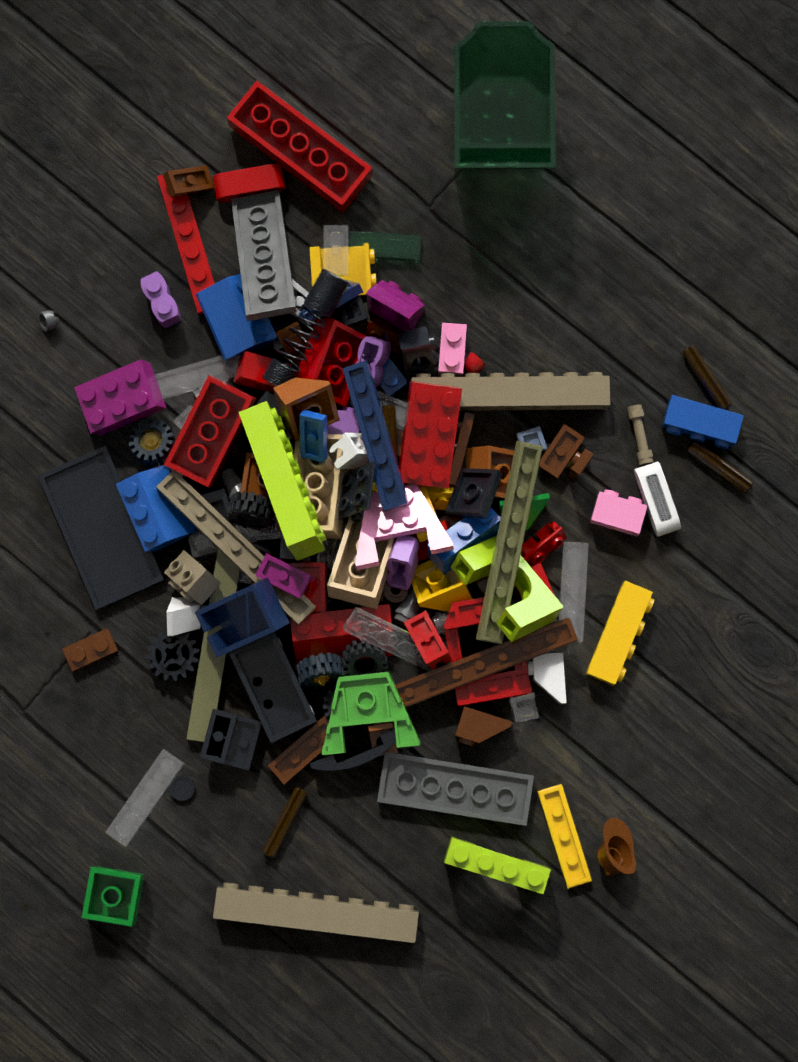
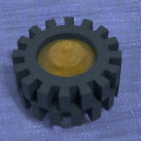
M146 419L145 425H142L140 422L138 423V430L135 427L132 429L134 435L130 434L129 436L131 441L129 446L137 461L142 462L144 466L148 467V464H150L151 467H156V463L162 466L164 465L163 460L167 459L176 439L165 422L161 421L159 423L158 419H153V423H151L149 419Z
M320 653L318 656L311 655L310 658H304L303 661H299L298 665H296L300 686L309 690L312 688L316 690L319 687H322V689L327 688L326 686L328 685L333 686L335 685L334 683H337L338 677H344L341 658L335 653L332 655L331 653H326L325 655Z

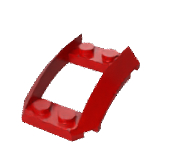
M484 597L452 603L444 624L448 652L452 659L450 663L462 659L457 629L479 625ZM527 662L515 665L514 671L492 674L456 688L458 706H470L471 704L531 694L532 689Z

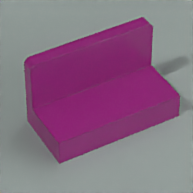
M267 553L255 575L262 580L268 577L272 585L300 599L309 582H314L315 577Z

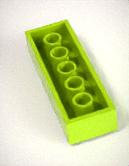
M265 401L240 411L239 415L288 549L297 561L324 551L323 541L327 539L317 521L316 509L308 497L310 496L309 490L300 475L302 474L298 461L294 458L292 444L286 436L284 422L281 416H279L276 407L271 409L268 402Z

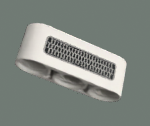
M659 462L634 469L635 478L644 504L648 505L646 510L655 535L659 537L680 530V520Z

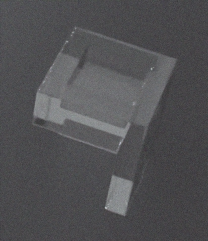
M535 693L509 699L514 724L539 718Z

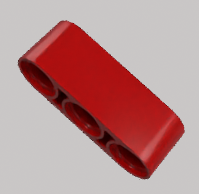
M269 164L223 172L212 177L217 202H231L233 198L279 190L280 193L286 190L281 164Z

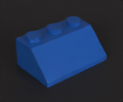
M241 274L227 277L196 294L225 361L243 356L245 351L253 353L266 349L277 339L269 318L247 321Z
M165 465L137 473L116 484L145 552H156L198 531L156 489V486L172 472L171 468Z

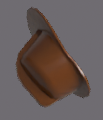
M610 818L606 821L603 828L604 842L597 851L598 861L604 868L606 876L619 873L631 875L636 870L632 834L623 821L618 818Z

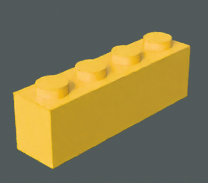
M627 581L622 583L586 675L612 686L617 681H622L626 672V668L623 667L626 658L631 659L636 645L632 644L635 635H641L645 622L641 621L645 612L649 613L653 606L652 591Z

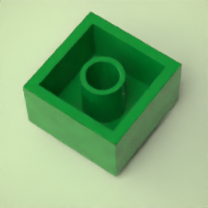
M99 866L91 867L82 918L131 927L136 925L145 874Z

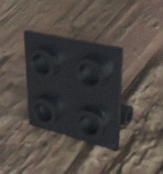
M373 461L345 472L342 479V497L339 502V520L351 517V521L360 522L364 511L370 509L376 462Z

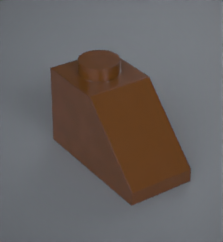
M464 706L455 736L460 737L458 742L473 746L474 742L480 743L511 727L512 721Z

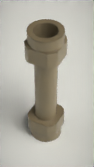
M642 405L627 407L628 418L633 422L639 450L636 453L639 465L651 464L654 462L652 450H648L642 418H644Z

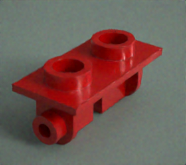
M555 521L551 524L548 523L536 533V536L540 539L538 543L531 537L522 545L521 556L530 567L541 563L546 555L552 550L560 548L567 539L563 528L559 527Z

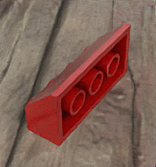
M389 604L378 605L377 609L362 607L310 614L299 626L290 619L297 665L304 658H310L311 655L318 656L320 653H323V655L335 653L342 658L343 650L346 651V646L348 644L353 646L352 641L354 640L357 643H361L360 638H365V642H368L369 638L373 639L374 644L378 641L381 647L384 648L386 657L396 656ZM362 657V658H359L358 660L373 659V658H371V657Z

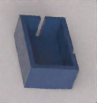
M268 577L195 612L204 633L218 625L222 627L221 630L207 637L216 658L289 624Z

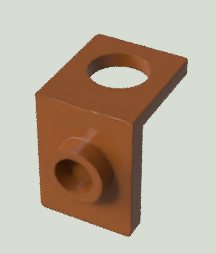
M381 722L368 726L372 748L377 746L376 742L381 733L394 728L393 723ZM396 742L385 752L398 753Z

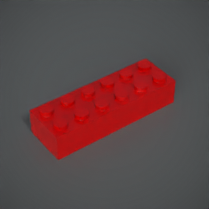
M259 81L253 84L227 116L230 128L276 163L281 164L284 169L342 213H344L373 176V170L370 165Z

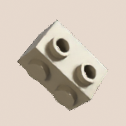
M185 551L176 560L172 561L164 572L171 578L168 583L190 603L195 600L201 606L221 584L218 579Z

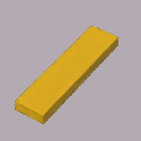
M562 784L537 791L567 888L591 882L590 873Z

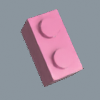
M442 323L438 377H441V374L453 373L455 377H463L467 324Z
M604 490V493L599 492L590 523L637 537L640 534L648 505L642 504L643 500L629 496L627 500L618 497L619 493L615 491Z

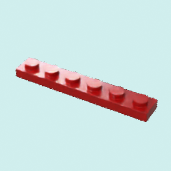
M160 175L157 178L198 315L204 314L196 294L215 283L188 195L171 198L164 177Z

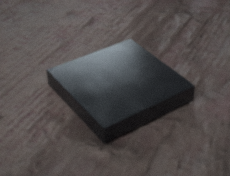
M461 468L445 513L450 517L487 519L503 473L496 469Z

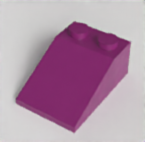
M382 280L366 293L368 311L404 331L413 329L425 310V305L422 303L423 300L413 293L407 295L402 292V288L392 281L387 283Z

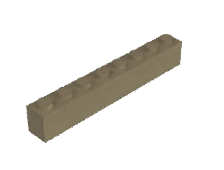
M551 372L539 373V376H529V373H515L514 377H505L504 373H491L490 377H480L479 373L465 374V377H455L453 373L441 374V377H431V374L421 373L416 374V377L411 379V381L462 388L459 411L607 409L610 406L609 376H603L602 372H590L588 376H578L576 372L563 373V376H554V373Z
M224 883L223 887H217L214 919L415 943L419 911L414 910V905L399 904V908L389 907V902L374 901V905L364 904V899L349 898V902L339 901V896L324 895L323 899L313 898L314 893L299 892L298 896L288 895L289 890L274 889L273 893L263 892L264 887L249 886L248 890L238 889L239 884Z

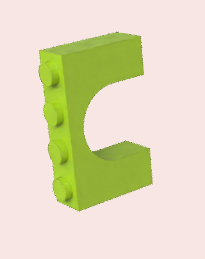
M497 536L458 553L451 568L465 586L489 576ZM521 555L514 585L519 590L522 601L505 608L496 622L511 642L554 622L563 609V605Z
M454 837L450 839L444 858V863L541 894H544L551 871L546 866L501 854Z

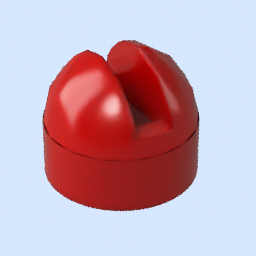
M472 352L464 361V366L470 373H478L486 365Z

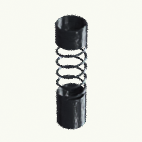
M322 268L315 284H313L314 286H312L308 293L309 295H307L305 301H303L304 304H302V307L322 324L295 316L299 322L317 336L289 327L291 332L305 341L310 347L300 345L285 338L283 339L287 345L305 359L276 350L279 355L293 364L298 370L276 358H272L266 371H264L265 373L262 375L263 379L274 386H278L298 377L301 369L286 356L300 361H307V357L292 344L308 350H313L314 347L297 332L319 339L320 335L304 321L316 326L326 327V323L309 309L331 318L334 313L333 311H335L340 302L339 300H341L348 285H350L349 282Z

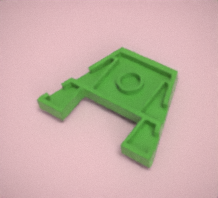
M390 672L338 677L322 755L346 753L344 726L394 721L397 748L421 745Z

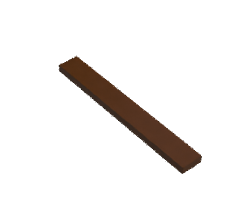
M568 617L542 627L513 642L510 640L398 683L395 686L405 708L579 640Z

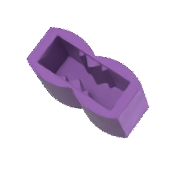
M156 271L141 278L142 290L151 303L152 311L160 325L167 328L180 322L181 314L179 308L171 297L170 290L162 275Z
M365 337L359 346L356 364L365 360L369 363L375 387L377 388L383 379V365L390 356L391 343L376 337Z
M410 535L396 537L387 561L389 570L387 582L389 586L403 590L410 588L419 562L417 556L419 542Z

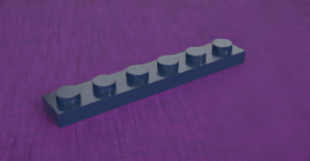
M365 360L345 367L343 372L370 463L376 462L374 480L383 511L387 512L408 505V497L369 363Z

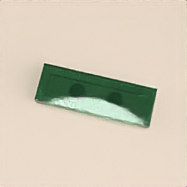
M348 231L347 247L364 246V243H369V249H374L375 259L420 262L421 236Z

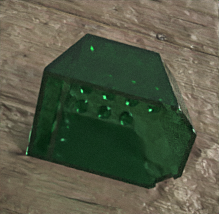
M479 21L472 31L454 45L453 169H556L555 45L550 40L545 39L530 21Z

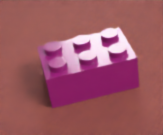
M143 360L135 361L74 387L89 431L96 435H104L166 409L151 363Z

